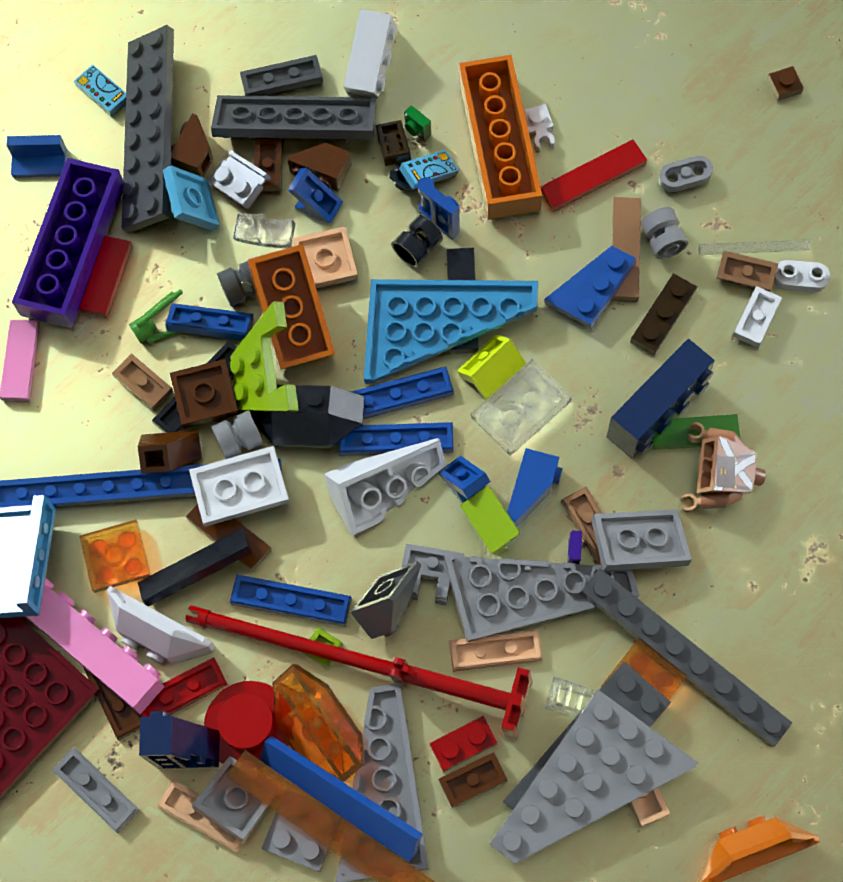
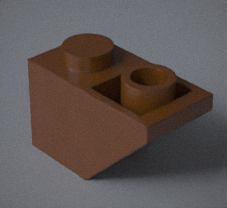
M192 113L188 122L186 121L182 125L178 141L171 145V165L204 178L213 161V156L199 118L196 114Z
M328 143L291 154L287 159L289 171L294 177H296L300 168H308L329 189L339 191L352 166L349 151Z
M199 430L142 434L137 446L141 474L168 472L202 459Z

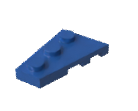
M610 246L544 299V303L592 329L636 264V258L614 246Z

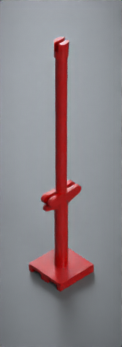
M190 605L188 608L192 613L198 614L197 617L186 615V622L219 629L391 677L395 684L400 683L401 686H406L408 683L505 710L501 729L506 738L517 741V729L520 718L524 717L527 706L525 700L528 689L533 684L530 670L518 667L511 693L411 666L408 665L406 660L399 657H394L393 662L216 614L211 610Z

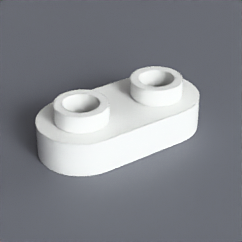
M783 260L778 264L774 283L779 288L785 290L820 292L825 289L830 280V271L825 265L818 262ZM784 270H790L793 274L787 275ZM816 272L820 274L821 277H814L812 273Z

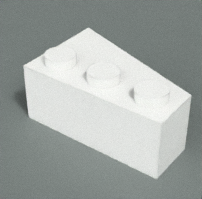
M360 9L343 86L348 94L378 99L379 93L384 91L386 76L384 75L386 67L390 64L391 49L397 31V24L394 23L391 14Z

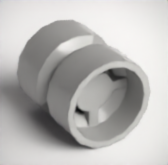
M671 207L657 209L641 220L643 231L646 237L651 239L649 244L657 259L675 256L682 252L689 244L683 229L678 227L680 222L674 209Z
M249 410L234 416L232 423L225 420L211 426L225 459L241 454V449L244 447L247 450H251L263 444Z

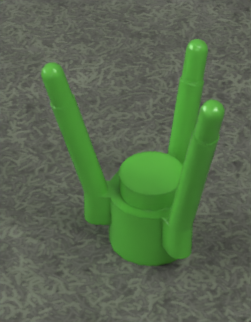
M181 289L175 293L171 291L144 315L128 324L140 343L147 340L149 344H152L159 339L181 333L164 331L154 334V331L158 328L152 320L153 317L183 294Z

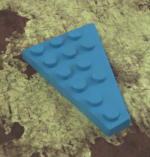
M371 279L364 367L365 384L374 383L536 312L538 305V281Z

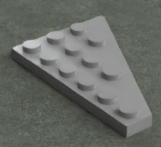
M597 690L489 844L512 862L517 863L696 767L698 762L600 690Z

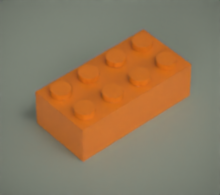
M301 244L248 259L247 264L262 315L272 302H284L287 327L270 337L279 371L334 355V347L304 245Z

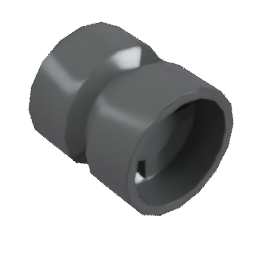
M247 261L240 263L237 270L228 268L217 273L230 307L244 302L247 295L252 298L257 296Z

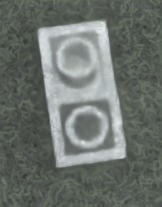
M238 214L233 239L257 246L292 247V238L296 224L293 219H266L264 214Z

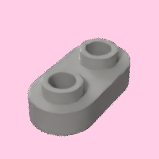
M694 156L666 164L660 171L659 184L668 192H677L705 184L711 178L713 165L704 156ZM694 171H699L702 175H696ZM674 178L676 182H670L668 179Z

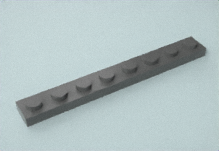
M599 568L581 590L580 594L771 748L776 746L791 726L792 722L602 569Z

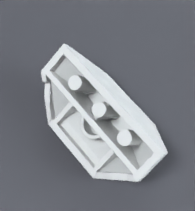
M109 586L107 589L115 628L123 637L121 642L134 650H137L138 647L147 650L146 656L155 662L162 664L165 660L173 665L211 654L216 649L211 640L112 586Z

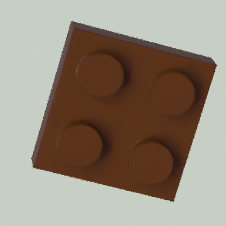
M225 359L170 373L183 428L239 414Z

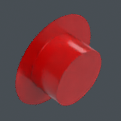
M242 681L226 687L212 700L206 711L204 726L218 730L220 733L219 762L224 764L227 758L231 756L251 771L265 768L259 764L264 742L267 738L273 736L289 746L294 730V719L288 701L276 688L259 681Z

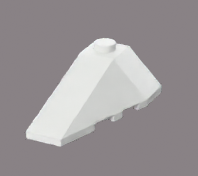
M436 438L350 462L325 473L324 476L331 501L349 533L355 535L380 523L385 518L384 514L393 506L402 504L407 494L414 488L423 486L445 467L446 463L441 442Z

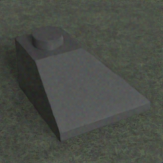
M419 561L379 575L350 611L371 639L382 635L388 637L399 628L398 623L406 613L421 568Z

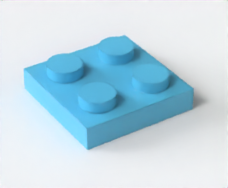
M171 165L163 170L165 186L169 194L174 218L212 231L219 227L220 224L208 179Z

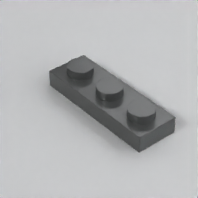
M317 55L240 72L245 96H265L323 83Z

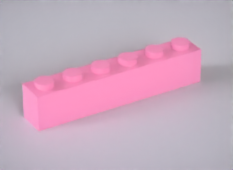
M45 577L39 616L25 617L137 713L141 714L164 688V685L158 680L161 674L148 663L145 667L136 661L139 656L127 645L123 649L115 643L118 638L105 627L101 631L93 624L96 620L84 609L80 613L72 607L75 602L64 592L57 595L51 589L54 585Z

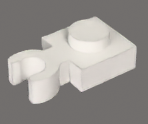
M546 104L524 109L529 136H535V151L537 153L541 152L540 143L544 141L549 144L550 149H554L555 139L549 133L553 132V123Z

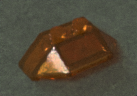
M296 663L292 664L272 682L273 691H275V724L294 751L342 782H345L365 765L362 733L327 683Z

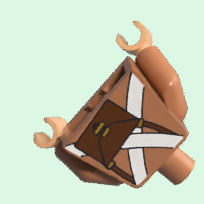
M694 422L690 425V429L698 430L700 434L697 436L688 434L687 439L689 442L698 443L702 440L696 494L702 495L696 498L691 493L684 494L681 499L691 498L694 504L689 508L682 507L683 511L691 512L696 506H701L702 509L725 508L740 501L743 494L751 493L754 485L761 486L765 482V470L756 468L757 455L755 451L747 448L746 444L735 432L711 427L709 430H705L704 426L699 422Z

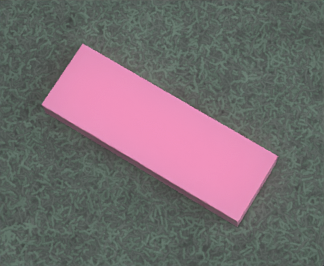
M10 320L0 388V399L2 401L30 402L40 327L37 320Z

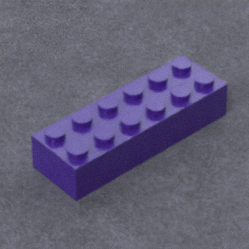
M71 158L66 159L12 300V304L20 316L73 328L104 236H107L123 193L124 181L119 169Z

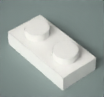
M756 286L732 337L759 348L782 297Z

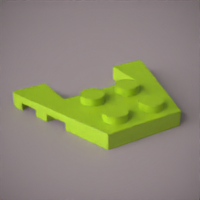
M272 302L230 356V368L234 381V397L238 410L291 412L299 410L295 385L285 384L278 389L276 385L270 337L287 327L284 302Z

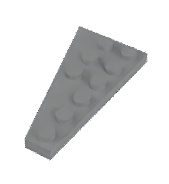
M443 555L466 642L598 608L580 592L599 568L603 570L602 565ZM632 570L604 571L636 598L640 596Z
M401 684L371 687L352 788L423 833ZM346 823L335 882H354L429 869L424 834L422 835L416 856L408 862L351 823Z

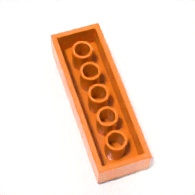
M512 55L459 63V84L487 220L541 211L543 195Z

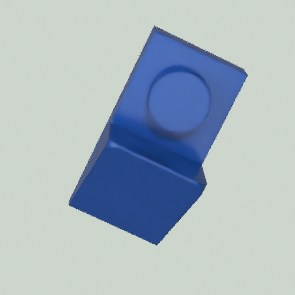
M300 168L288 188V191L298 199L295 205L297 210L325 223L332 222L343 203L308 168Z
M459 456L438 472L461 503L467 501L491 482L484 471L462 456Z

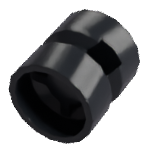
M418 215L407 226V232L402 231L391 242V246L405 263L416 268L428 256L427 251H433L442 242L443 236L433 222L422 215Z

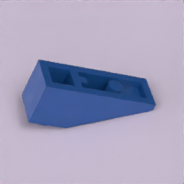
M528 448L525 449L507 513L517 527L550 494L552 485L559 484L563 468L558 467L559 457Z

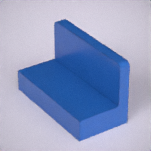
M61 135L7 136L6 146L12 156L11 175L13 178L60 177L66 162L67 152Z

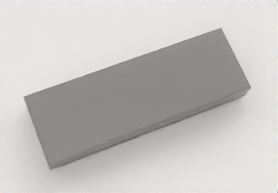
M75 747L52 769L116 833H119L140 811Z

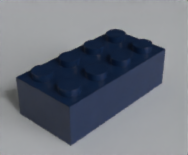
M688 338L611 417L606 438L631 459L638 453L643 455L653 444L651 440L656 432L662 435L672 424L670 421L676 413L679 416L682 415L690 406L691 402L689 400L694 394L700 396L710 384L708 380L714 373L711 369L715 360Z

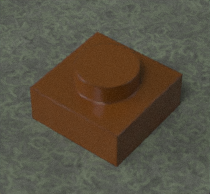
M793 66L768 74L767 81L777 101L802 93L804 87Z

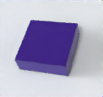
M572 530L569 534L567 563L580 565L582 531Z

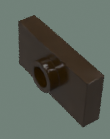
M401 120L375 125L385 166L412 160Z

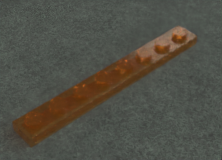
M246 750L227 774L229 780L375 882H435Z

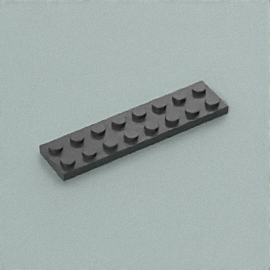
M168 25L128 42L124 186L121 229L128 233L170 218V198L163 170L171 165L174 29Z

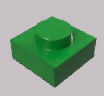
M412 105L404 111L405 128L412 136L417 135L425 141L431 135V120Z

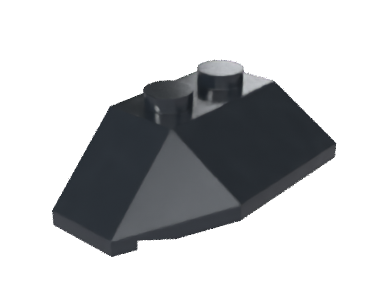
M276 384L277 389L283 386L280 384ZM295 385L299 408L297 412H251L255 425L273 446L331 448L353 430L363 425L365 396L333 386Z

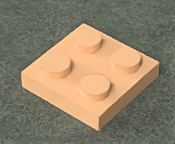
M346 226L292 238L294 246L304 245L316 289L358 279Z

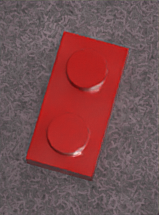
M481 716L429 743V746L444 773L496 746L498 742L484 716Z

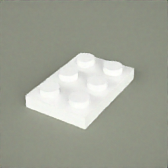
M274 446L189 470L204 527L290 503Z

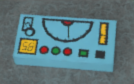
M93 64L74 80L75 86L110 116H113L126 104V92Z
M446 150L403 162L399 168L412 189L418 188L417 184L421 178L428 177L436 183L455 177L459 172L458 167Z

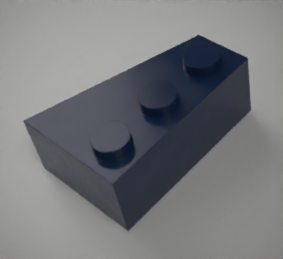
M154 711L150 712V717H140L139 756L157 769L219 768L220 733L218 730L169 716V712Z

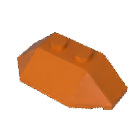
M764 815L747 822L749 826L747 829L738 832L735 826L718 833L720 839L712 844L698 882H723L820 843L817 835L776 817L766 820Z

